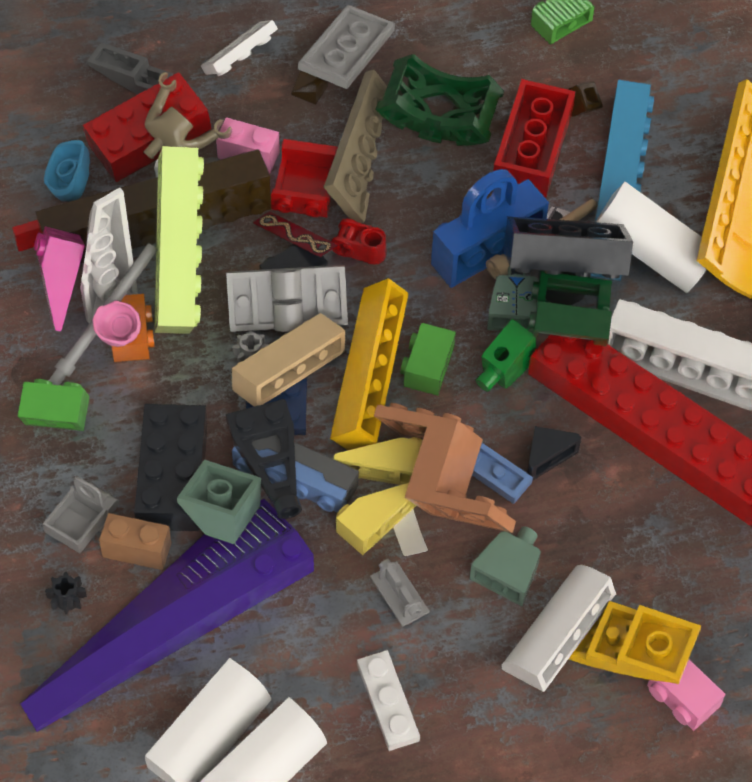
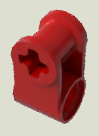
M348 218L340 221L338 226L339 232L336 237L331 239V242L338 245L332 249L333 252L340 256L350 257L372 265L380 264L385 260L387 255L386 235L382 229Z

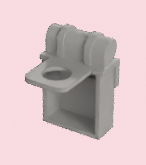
M75 477L73 479L75 487H70V491L43 523V528L46 534L76 552L81 553L95 534L103 530L108 513H113L116 510L119 500L113 497L110 492H105L96 487V484Z

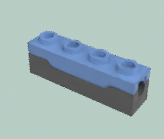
M277 435L252 442L253 447L261 457L278 454L281 450L280 438ZM294 442L297 497L299 499L306 498L311 500L325 511H335L338 513L344 505L349 503L356 491L359 482V471ZM234 446L232 449L233 465L239 471L251 474V470ZM284 464L265 469L272 484L287 480Z

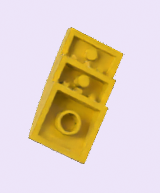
M609 601L606 609L572 653L569 660L618 674L679 684L701 630V625L639 605L636 610Z

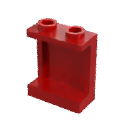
M283 139L280 168L275 189H272L271 210L327 218L332 197L327 193L324 185L338 146Z

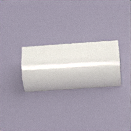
M624 182L612 194L596 222L624 224L633 240L632 255L685 293H688L706 271V268L696 261L702 237L627 182Z
M577 565L503 662L502 670L544 692L606 609L608 602L616 595L611 577L591 567Z
M229 658L145 755L147 768L165 782H200L214 769L269 704L271 697L268 691L249 671Z
M288 697L200 782H288L327 744L326 738L314 720Z

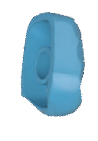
M71 140L60 143L53 150L45 170L44 183L51 193L62 202L78 200L83 195L89 177L90 153L87 146L81 140Z

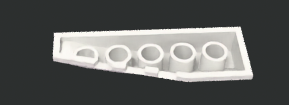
M120 187L95 201L89 214L87 245L80 286L85 317L89 324L97 308L103 306L134 263L124 192ZM136 281L126 295L138 294Z

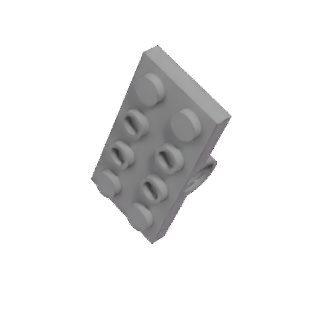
M344 265L226 272L230 332L269 329L288 332L319 313H322L337 325H348Z

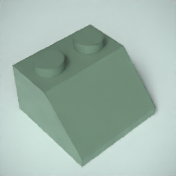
M204 460L177 497V503L205 535L235 544L260 507L261 478Z

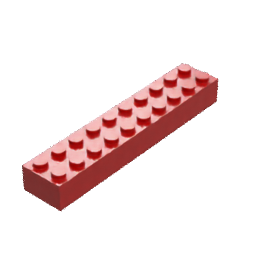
M550 334L531 355L528 375L752 527L751 439L608 344L607 346L594 345L593 340Z

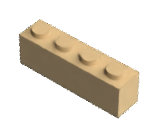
M319 313L232 368V390L254 407L265 404L345 352V330L322 313Z

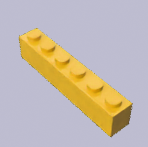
M389 278L363 289L330 435L331 440L346 450L376 444L378 441L381 421L374 417L377 404L385 406L409 294Z

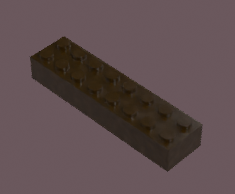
M259 149L204 164L203 175H201L200 181H198V186H203V202L200 204V209L197 210V216H202V230L271 210L270 174ZM158 177L121 187L124 192L132 249L146 246L148 243L151 245L156 243ZM114 190L35 211L39 232L43 234L44 227L46 226L80 235L85 244L80 264L84 263L88 220L93 203Z

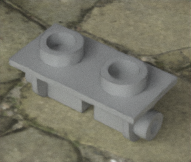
M389 559L382 561L378 565L380 571L372 574L370 578L401 626L404 627L430 613L398 562H390Z

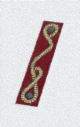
M270 211L253 222V224L319 257H322L338 246Z

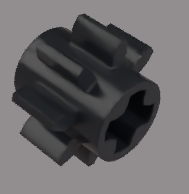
M64 572L63 576L58 578L52 577V588L45 590L47 598L51 599L52 610L59 607L64 610L65 614H68L69 610L74 608L81 609L80 598L87 597L86 589L81 587V577L77 576L73 579L71 576H68L67 572Z

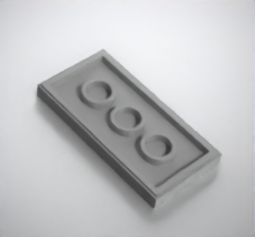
M347 5L298 63V70L348 89L394 32L395 23Z

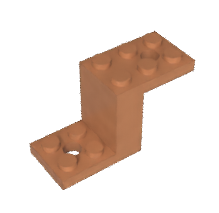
M390 403L389 407L377 404L374 417L399 435L423 440L406 491L405 498L433 516L513 533L516 521L506 514V509L495 506L494 500L483 496H476L475 500L466 498V492L483 441L482 438L473 432V427L462 424L460 417L449 413H444L443 417L434 416L433 412L423 408H417L416 412L397 403Z

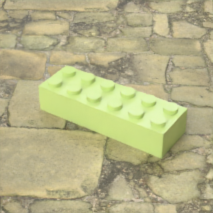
M162 146L158 157L156 248L158 251L156 252L154 333L190 334L193 328L197 327V323H200L201 309L200 305H195V297H198V293L201 292V275H196V268L201 263L202 246L196 245V242L199 239V234H202V216H197V210L200 209V204L203 202V186H198V181H200L201 175H203L204 158L198 157L199 148Z

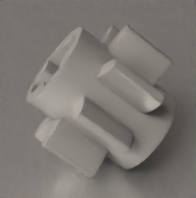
M252 330L243 336L238 335V345L232 346L233 355L238 356V363L249 358L261 348L269 345L265 344V335L259 336L253 333Z

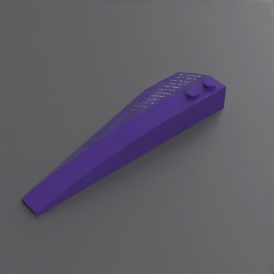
M263 498L260 500V507L235 544L204 534L20 703L22 709L36 732L312 573L314 571V554L299 533L285 519H280L276 510Z

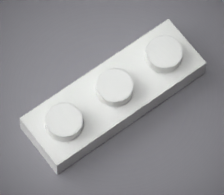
M273 20L257 23L203 63L201 68L206 75L217 74L221 76L231 70L233 62L247 58L251 55L253 47L256 45L261 46L271 40L270 35L278 29Z
M388 650L357 659L359 672L388 750L391 751L419 742L420 734Z

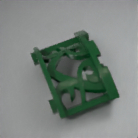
M415 54L394 61V70L384 97L381 101H378L375 108L382 117L401 130L407 127L418 132L419 138L441 144L442 140L456 141L457 146H469L490 141L492 133L489 131V127L498 100L504 95V90L490 75L481 77L450 75L427 65ZM404 76L408 78V86L402 81ZM399 89L403 93L402 96L398 94ZM445 95L458 109L449 111L441 117L431 113L429 106L423 99Z

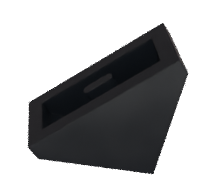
M535 426L527 473L535 480L579 453L581 436L578 433Z

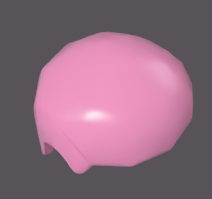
M116 300L105 306H99L92 319L95 333L102 342L110 346L120 347L131 343L137 338L141 329L139 313L132 305Z

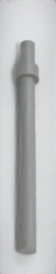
M150 243L146 245L103 306L115 300L121 302L158 251L157 248ZM93 321L90 322L66 357H61L55 365L56 371L48 380L52 382V385H60L65 377H70L76 369L74 365L97 335L94 331Z

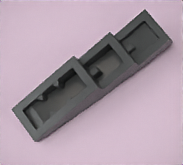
M100 43L87 60L88 66L137 95L158 84L160 74L167 72L149 66L146 57L104 43ZM167 72V78L173 75V73ZM190 86L196 95L200 97L198 88Z

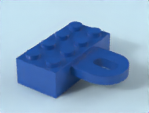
M499 169L488 173L479 179L465 195L461 215L449 223H442L433 231L431 265L450 288L486 269V261L496 254H505L504 243L507 216L547 219L549 202L529 179L518 184L508 170ZM493 190L492 195L487 199L488 194Z

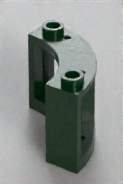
M541 271L539 282L533 281L531 299H537L536 311L530 312L528 330H533V337H538L539 333L589 339L593 340L594 345L607 346L612 311H609L612 281L566 274L551 275ZM546 290L597 296L596 309L545 302Z

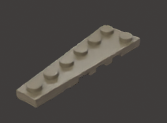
M374 69L364 74L324 185L327 193L341 207L344 214L359 223H364L366 219L370 196L366 189L368 182L373 180L374 172L370 167L372 160L377 157L378 150L376 149L375 140L381 135L382 120L384 118L375 108L378 101L383 99L387 85Z

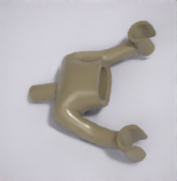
M163 72L160 74L158 81L161 88L148 112L144 124L146 130L155 138L143 151L150 159L161 150L162 146L199 148L198 150L218 138L227 139L231 136V127L223 133L218 131L224 122L222 119H219L214 124L213 130L198 138L185 140L193 125L173 107H170L160 116L169 92L174 91L177 86L176 80H173L170 85H164L163 82L167 79L168 73Z

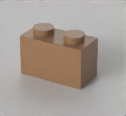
M111 513L107 515L99 539L103 558L159 570L164 569L172 544L169 526Z

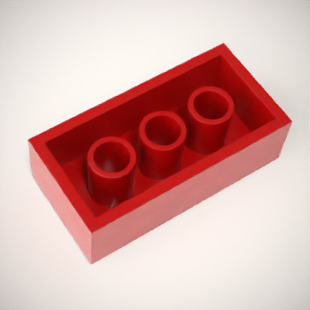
M178 72L163 82L164 85H170L173 80H176L177 86L174 91L169 92L160 116L170 107H173L193 125V128L185 137V140L188 141L212 128L207 107ZM159 83L82 125L89 147L115 182L154 162L160 155L161 150L150 159L143 152L155 139L146 130L144 124L148 112L161 88Z
M521 79L493 171L499 169L508 170L518 184L529 179L540 193L547 198L572 116L576 91Z

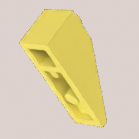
M415 437L392 439L335 453L334 460L358 470L359 478L402 485L410 482L423 440Z
M409 483L359 497L351 505H344L336 515V533L360 554L364 555L416 507L415 504L405 498Z

